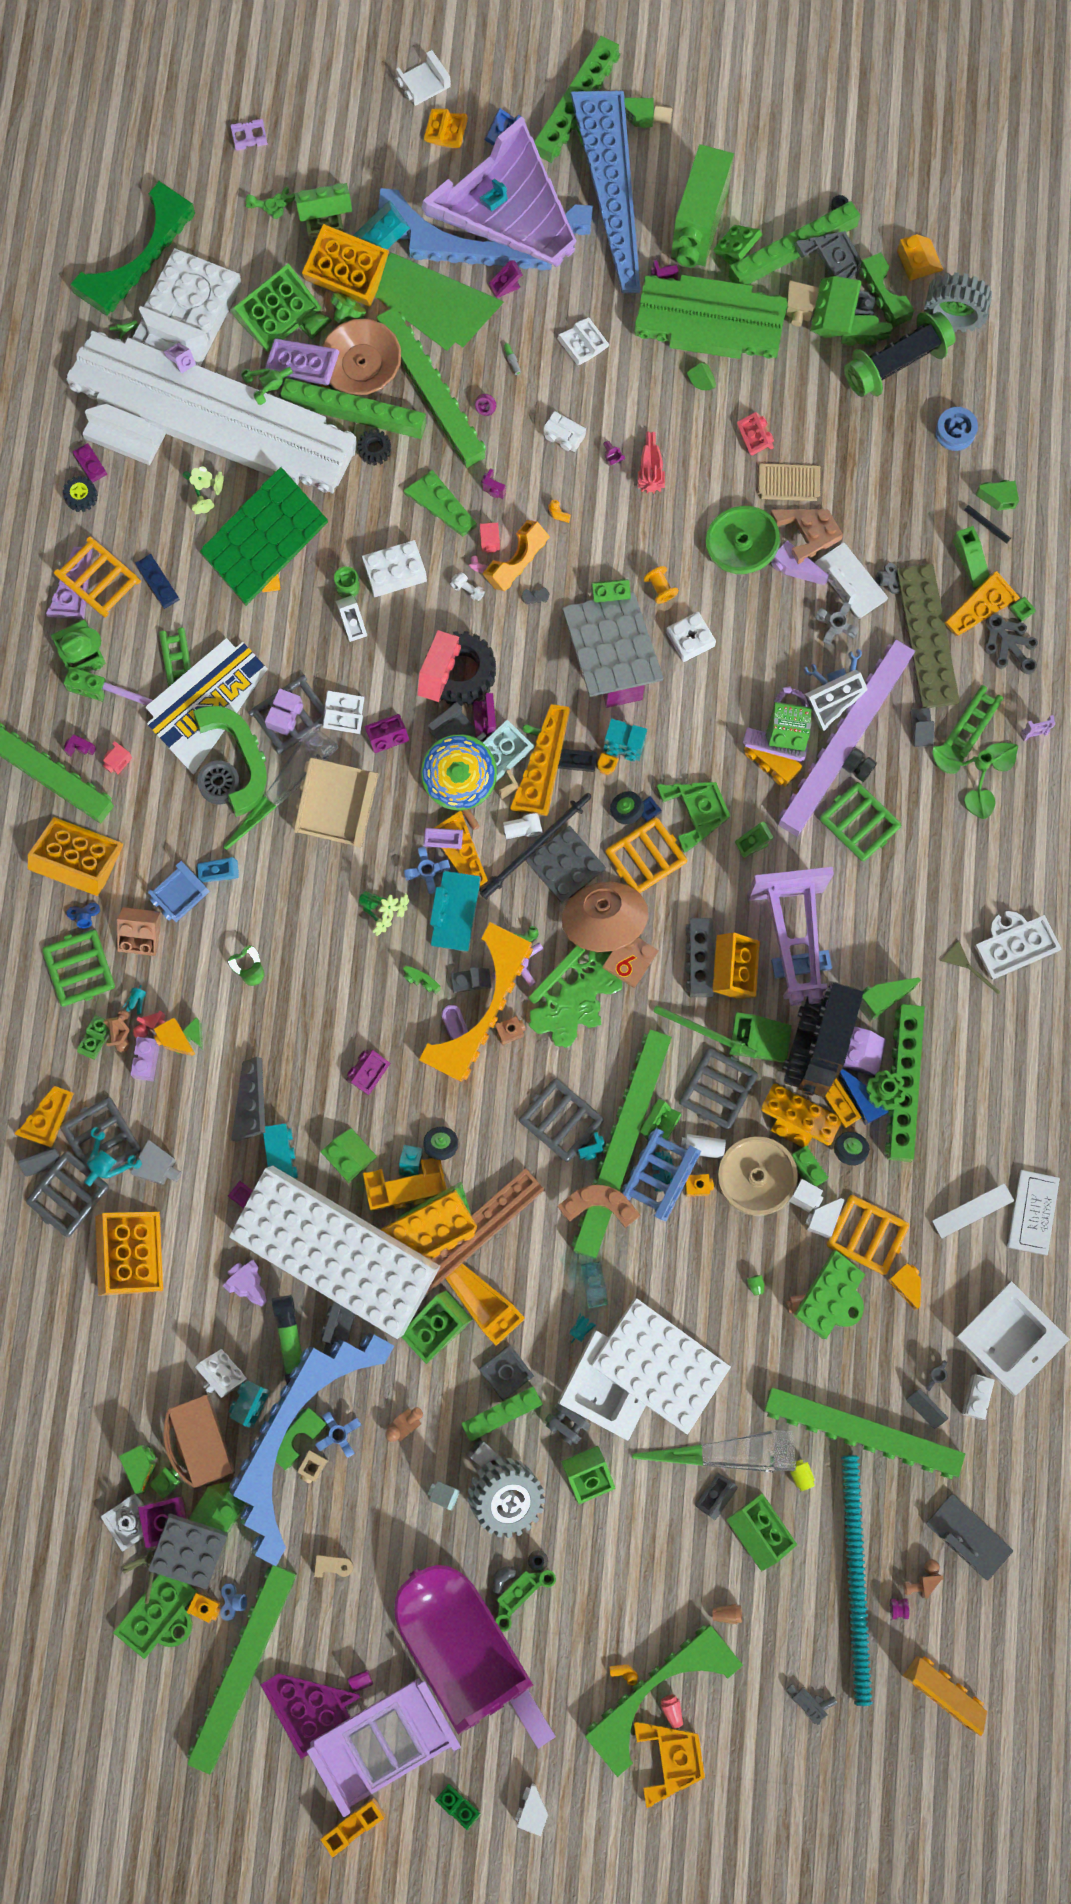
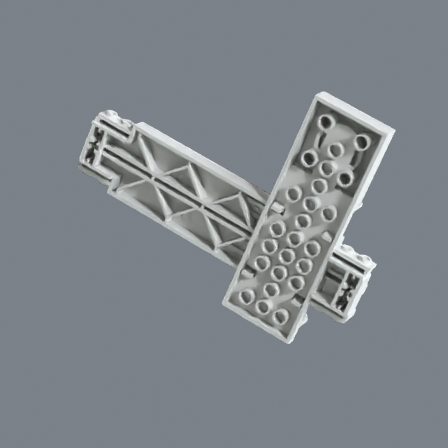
M174 248L145 306H140L139 308L142 320L132 339L127 338L124 344L119 339L113 340L108 338L102 332L91 331L89 340L86 341L84 347L82 346L79 349L77 360L72 370L70 369L67 374V381L71 390L77 393H85L88 397L97 399L98 402L96 407L86 409L85 411L89 422L82 433L84 439L150 465L165 435L168 434L270 476L282 467L297 485L301 481L307 486L313 485L322 492L333 494L334 488L339 485L352 457L355 455L357 449L356 436L349 431L343 432L338 430L332 424L327 425L325 416L267 393L264 394L266 402L258 405L254 398V393L258 391L257 389L200 367L242 283L240 274ZM177 343L189 348L195 361V366L183 373L179 372L176 363L167 359L164 351Z

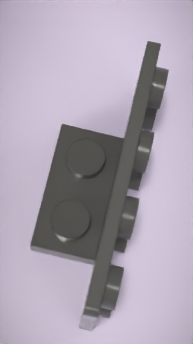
M953 1494L947 1498L926 1523L935 1534L987 1581L1013 1553V1549Z

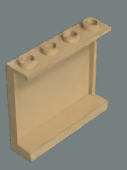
M310 758L309 761H306L304 772H307L305 780L302 779L300 790L303 791L302 797L298 798L296 809H299L297 817L294 816L292 828H295L294 833L307 834L350 844L359 848L363 847L379 773Z

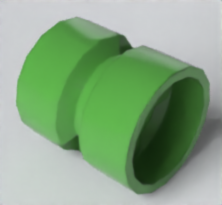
M341 567L335 572L334 582L337 593L342 598L352 595L355 597L360 590L357 572L351 567Z

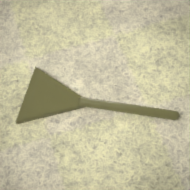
M960 941L941 959L942 962L968 968L997 994L1000 993L994 985L970 966Z

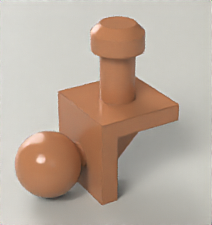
M119 1010L118 1017L104 1020L105 1025L110 1030V1037L106 1045H115L117 1051L126 1052L130 1047V1043L125 1038L130 1029L124 1021L128 1020L130 1015L126 1010Z
M418 1407L412 1410L409 1408L387 1426L388 1429L385 1432L386 1439L390 1442L397 1440L401 1442L422 1424L419 1421L423 1417L422 1410Z
M930 1559L925 1563L924 1569L929 1576H919L920 1583L910 1584V1582H905L903 1584V1591L906 1595H911L912 1592H921L922 1598H929V1595L940 1581L943 1580V1575H936L940 1570L939 1563L936 1560Z

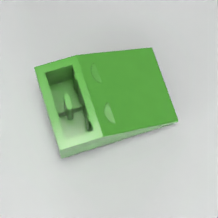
M736 1012L731 1039L734 1041L739 1040L745 1043V1046L758 1051L756 1059L784 1063L788 1057L792 1025L757 1015ZM730 1047L729 1054L750 1057L744 1053L739 1054Z

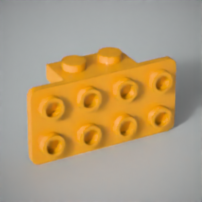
M778 1084L772 1085L761 1107L764 1113L777 1119L771 1131L801 1147L808 1146L812 1138L826 1145H831L841 1124L836 1114Z

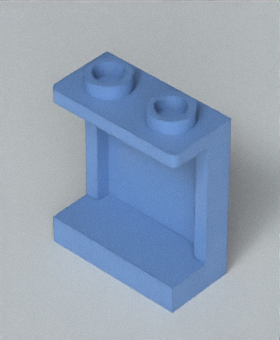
M182 861L176 865L178 869L154 891H148L151 895L149 900L156 907L160 905L164 909L161 913L168 920L173 919L175 922L179 921L210 892Z

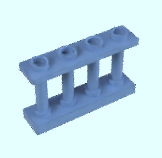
M656 1128L655 1131L650 1133L648 1137L649 1143L646 1149L644 1148L639 1155L640 1161L637 1166L633 1167L630 1173L631 1178L628 1184L624 1185L621 1193L629 1201L632 1197L655 1209V1217L667 1221L701 1150L691 1145L689 1148L684 1149L662 1138L664 1131ZM658 1144L682 1156L683 1160L680 1166L675 1167L654 1156L653 1154ZM649 1162L672 1173L674 1178L671 1184L667 1185L644 1173ZM640 1180L663 1191L665 1196L662 1202H657L636 1191Z

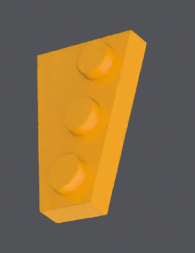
M54 1086L39 1103L38 1108L32 1115L28 1116L26 1122L14 1134L52 1148L74 1093Z

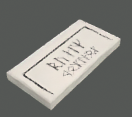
M1020 1170L1007 1248L1048 1255L1060 1178Z

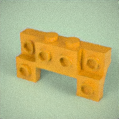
M433 1158L422 1159L423 1174L385 1182L382 1169L363 1173L370 1211L387 1207H394L395 1210L403 1209L409 1203L419 1205L446 1190L441 1160Z

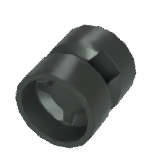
M855 748L842 765V768L849 773L854 772L855 777L864 782L877 765V762L870 757L865 758L864 753Z

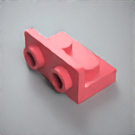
M755 412L737 422L750 455H754L767 447L770 449L774 448L772 443L774 438L771 432L767 431L766 426H768V423L764 416H760Z

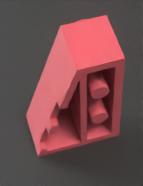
M437 631L419 673L418 696L439 702L444 686L448 681L449 672L454 667V658L459 655L461 645H458V636Z

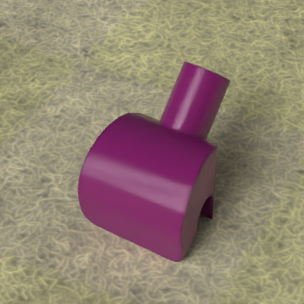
M610 441L604 442L603 445L606 448L605 458L609 466L626 459L621 453L620 448L612 446Z

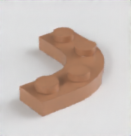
M604 1185L583 1187L557 1206L569 1222L592 1206H602L610 1210L624 1228L641 1216L621 1192Z

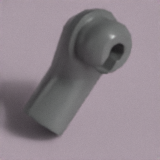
M505 1566L495 1574L493 1593L502 1594L504 1582L516 1576V1570L513 1567Z

